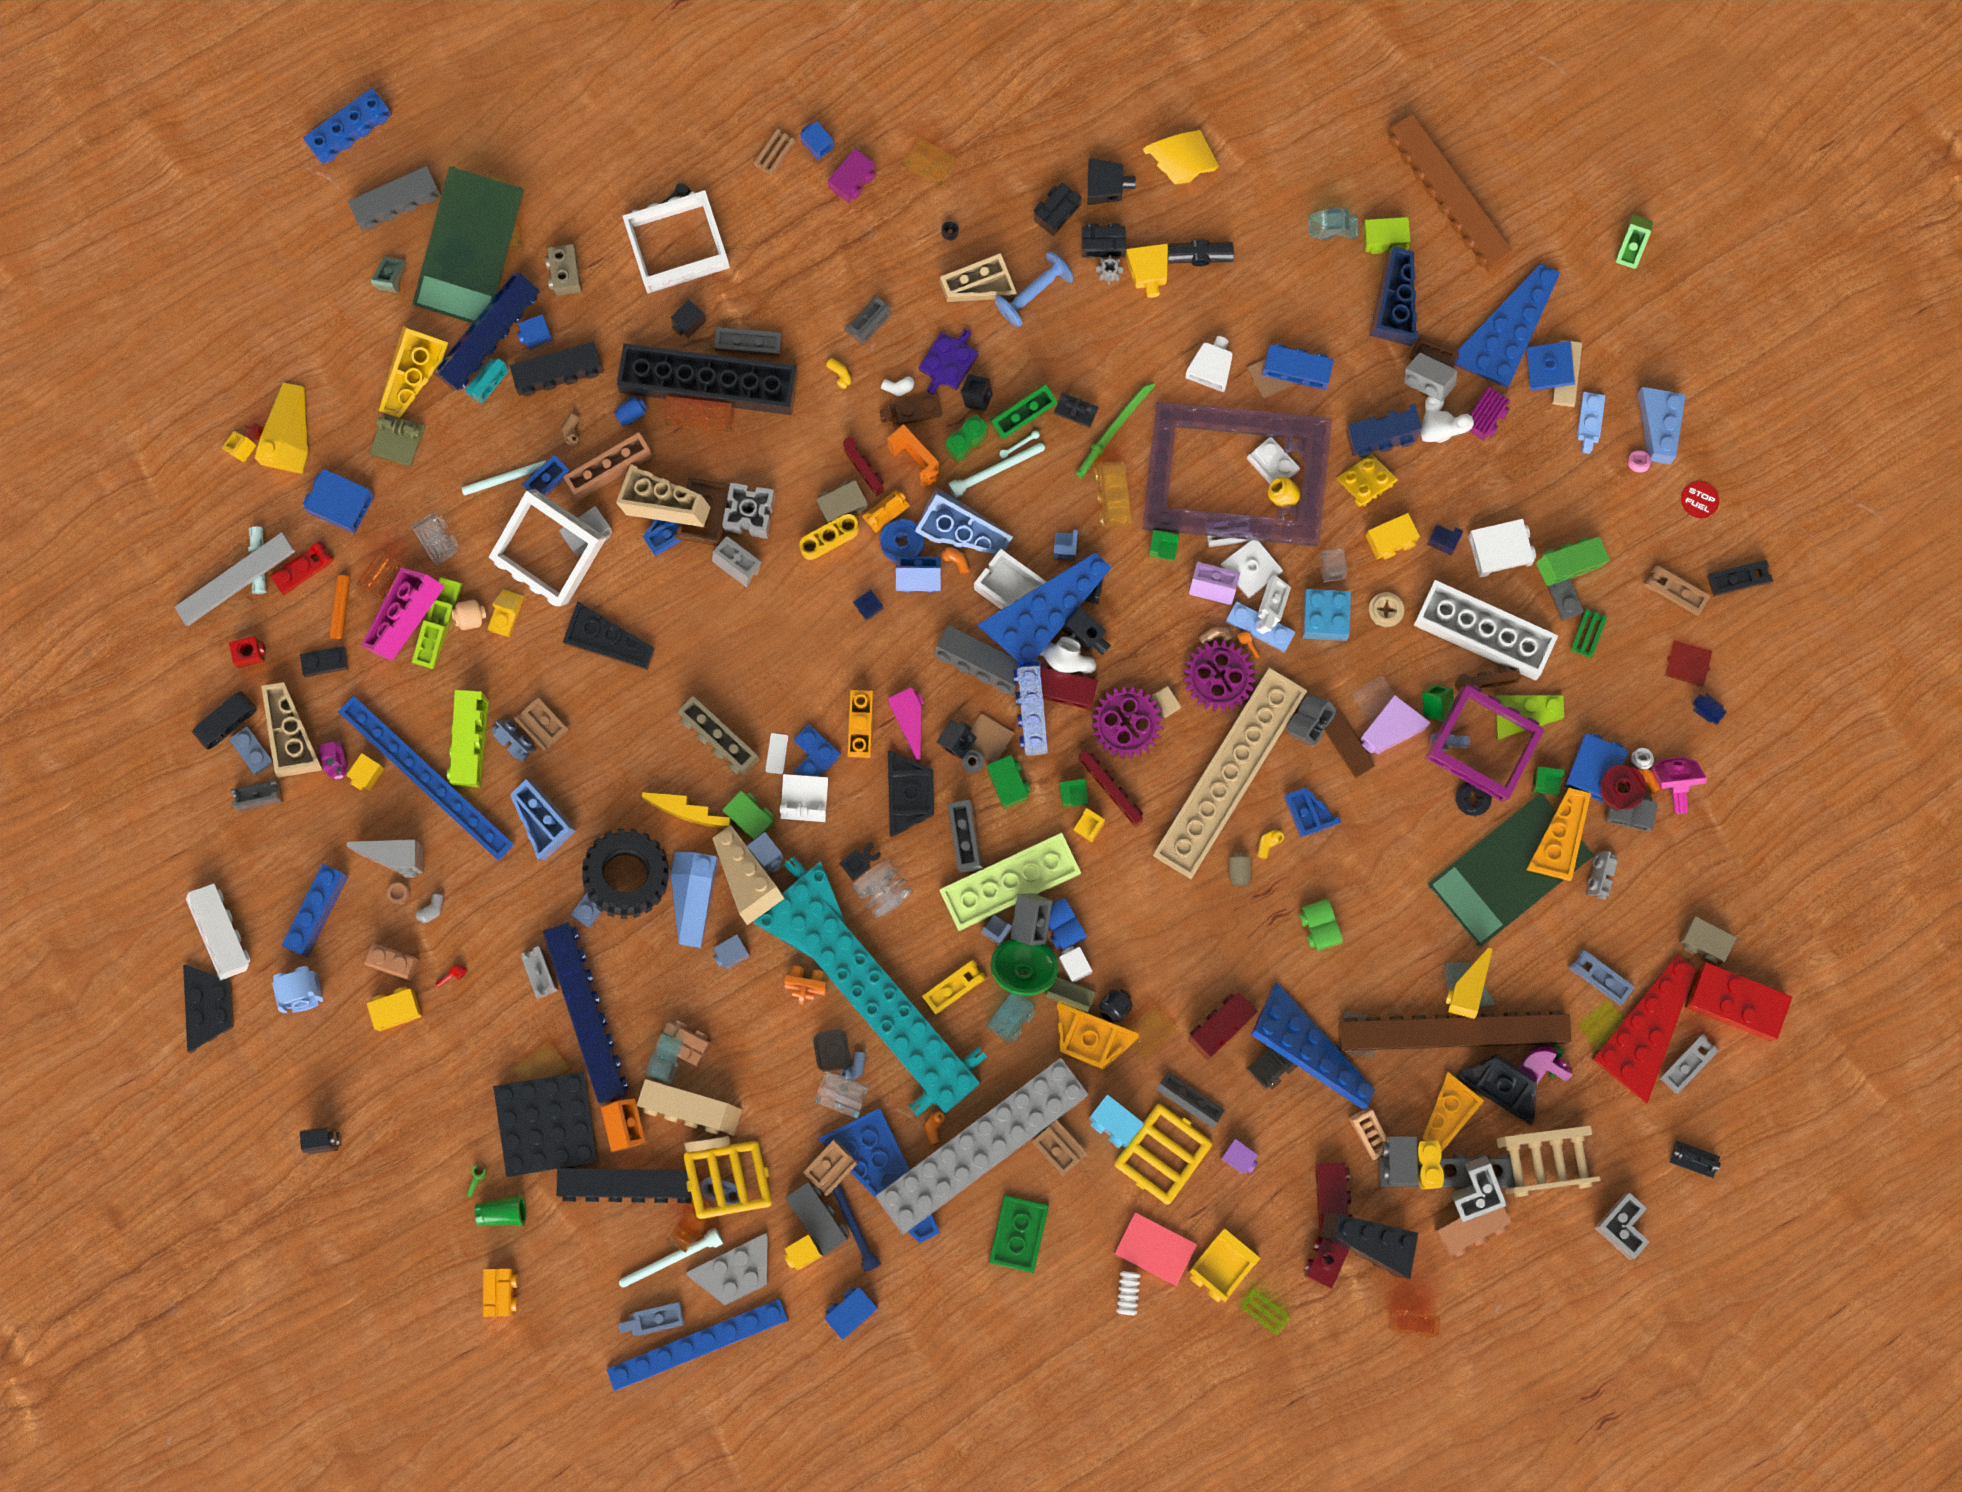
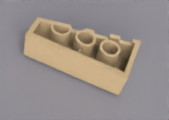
M284 682L261 686L274 771L277 778L322 771Z
M731 825L712 838L738 912L747 925L784 899L777 886Z
M646 1079L637 1106L644 1108L643 1113L656 1117L657 1113L664 1115L663 1119L675 1123H677V1119L683 1120L686 1126L695 1129L698 1128V1125L706 1127V1132L715 1135L722 1132L734 1136L742 1109L728 1103Z

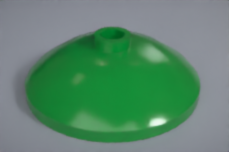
M1011 939L996 948L991 957L990 969L994 980L1003 989L1013 994L1029 996L1042 993L1054 984L1058 975L1059 965L1055 954L1045 944L1027 945Z

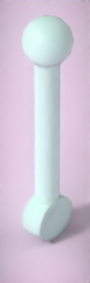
M1037 430L1032 431L1030 436L1008 450H1001L1000 457L1002 459L1008 458L1009 453L1033 438L1037 439L1040 433Z

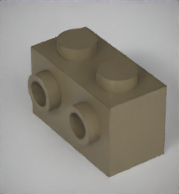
M574 245L548 248V256H545L547 269L551 270V276H548L550 290L553 289L556 296L582 292L577 253Z

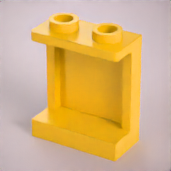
M1224 1228L1188 1271L1192 1275L1189 1279L1199 1287L1202 1285L1210 1290L1207 1294L1215 1301L1219 1302L1222 1300L1226 1302L1228 1297L1261 1258Z

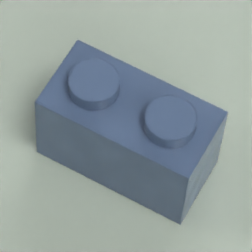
M765 832L747 845L767 874L770 871L774 873L783 866L782 862L785 859L781 851Z

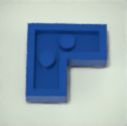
M809 724L793 740L794 743L809 755L794 770L796 775L821 777L841 756V753Z

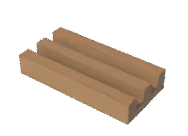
M777 129L755 160L754 166L773 176L796 143L795 139L788 137L786 133L783 134L781 130ZM778 138H781V139L779 140V142L776 144V146L774 147V149L772 150V152L770 153V155L768 156V158L766 159V161H765V162L763 163V165H762L761 163L763 162V160L765 159V157L768 155V153L770 152V150L772 149V147L774 146V144L776 143V141L778 140ZM784 142H788L770 169L767 168Z

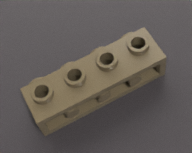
M694 696L677 711L681 717L680 723L688 730L692 727L697 732L695 735L697 739L704 745L708 742L713 747L711 751L720 760L724 757L730 763L728 767L736 775L741 773L745 777L760 761L755 752Z

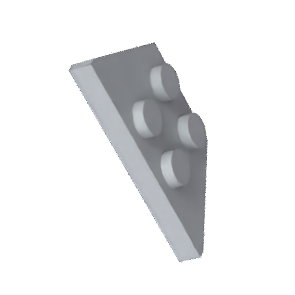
M765 1233L686 1272L687 1276L724 1305H728L768 1284V1234Z

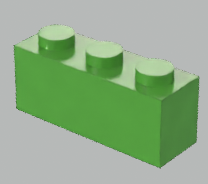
M1585 537L1575 545L1568 543L1560 547L1558 551L1550 549L1542 554L1543 557L1536 564L1546 585L1550 586L1599 569L1609 562L1610 558L1600 537L1593 539Z

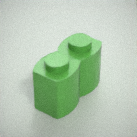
M1328 899L1301 908L1302 913L1299 914L1302 926H1306L1309 934L1306 935L1310 948L1314 947L1315 952L1342 944L1343 939Z

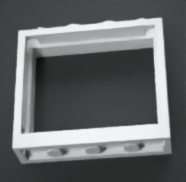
M705 190L698 193L693 191L688 196L681 198L673 197L668 202L662 204L654 203L646 209L632 210L633 213L623 215L647 294L730 268ZM703 206L719 255L648 276L633 227Z
M536 489L526 491L489 558L495 561L494 564L498 568L506 569L512 573L511 576L514 579L528 584L530 590L547 597V601L550 604L563 606L571 600L606 537ZM531 504L588 543L560 593L503 554Z

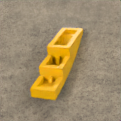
M642 792L644 801L685 821L720 829L732 826L730 817L710 816L711 810L709 807L689 805V798L687 796Z

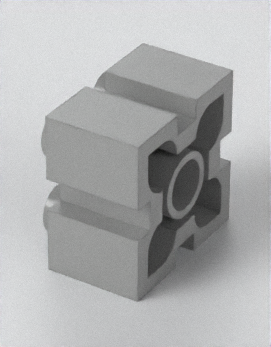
M730 483L727 500L731 509L725 508L722 524L724 531L742 535L744 529L749 530L751 536L768 539L771 520L767 513L773 514L776 499L774 490L756 487V492L749 491L748 485ZM749 508H752L753 512L747 514L746 512L749 511Z

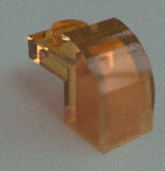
M702 1198L704 1209L715 1207ZM692 1202L686 1209L681 1221L669 1234L667 1240L686 1253L692 1244L699 1239L713 1217L697 1218L694 1203Z

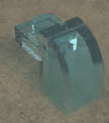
M1325 209L1308 216L1310 237L1321 240H1328L1337 235L1349 239L1359 237L1358 216L1349 214L1348 209Z
M661 1033L654 1054L650 1057L646 1075L666 1084H671L679 1064L677 1058L684 1041Z

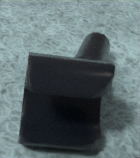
M679 183L672 195L662 203L668 202L669 199L679 195L681 197L688 196L691 190L685 184Z

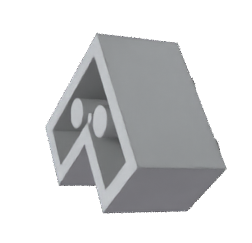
M1487 1156L1465 1163L1472 1185L1451 1193L1462 1222L1507 1206Z
M1631 1193L1623 1194L1594 1227L1629 1260L1635 1259L1650 1242L1632 1226L1647 1208Z

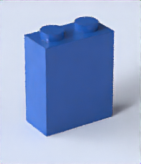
M323 469L321 474H317L311 493L305 496L303 508L309 514L355 534L375 495L370 489Z
M1585 734L1580 741L1563 787L1591 793V798L1605 803L1600 795L1599 782L1607 770L1616 765H1623L1628 750L1624 749V746L1618 742L1611 741L1609 743L1602 740V737L1598 734Z

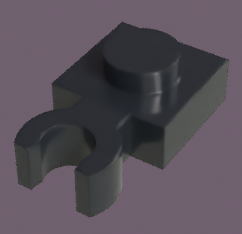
M873 843L866 845L862 854L855 850L839 863L853 882L871 869V866L868 864L869 861H876L881 857L880 852L874 856L869 854V850L874 847Z

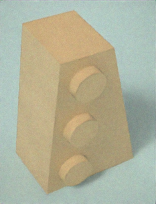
M1001 253L943 275L939 279L947 302L995 300V297L998 295L1004 299H1014L1017 295Z

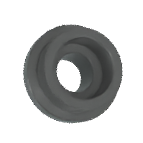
M970 750L963 758L962 765L968 772H978L984 766V757L979 751ZM971 757H974L977 761L974 766L969 763Z

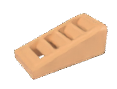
M1366 1108L1349 1117L1353 1128L1371 1159L1374 1161L1383 1156L1382 1146L1376 1150L1372 1148L1380 1142H1386L1387 1138L1373 1109ZM1366 1118H1369V1121L1360 1125L1359 1122L1363 1121ZM1372 1125L1374 1126V1129L1368 1131L1367 1133H1364L1363 1130L1369 1128ZM1376 1134L1379 1135V1137H1377L1376 1139L1370 1142L1368 1141V1139Z

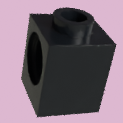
M968 375L961 389L965 407L986 411L993 396L989 378Z
M951 720L937 740V743L946 752L963 760L977 737L971 732L972 728L962 721L959 724Z

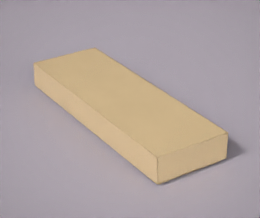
M1571 341L1575 385L1554 388L1552 404L1575 406L1582 343Z

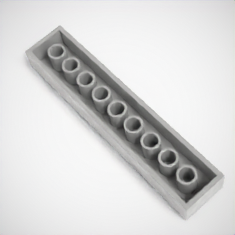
M1060 1058L876 1195V1199L901 1234L904 1235L1087 1098L1089 1094L1062 1058Z

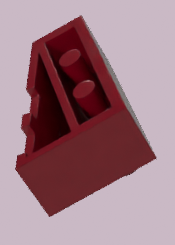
M1240 992L1235 996L1232 993L1222 1001L1224 1006L1219 1011L1214 1009L1206 1017L1208 1021L1202 1027L1197 1025L1189 1033L1191 1035L1189 1042L1207 1061L1258 1012Z

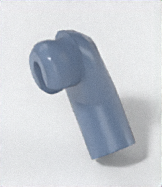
M854 1052L853 1064L840 1071L842 1080L852 1082L863 1074L866 1053Z

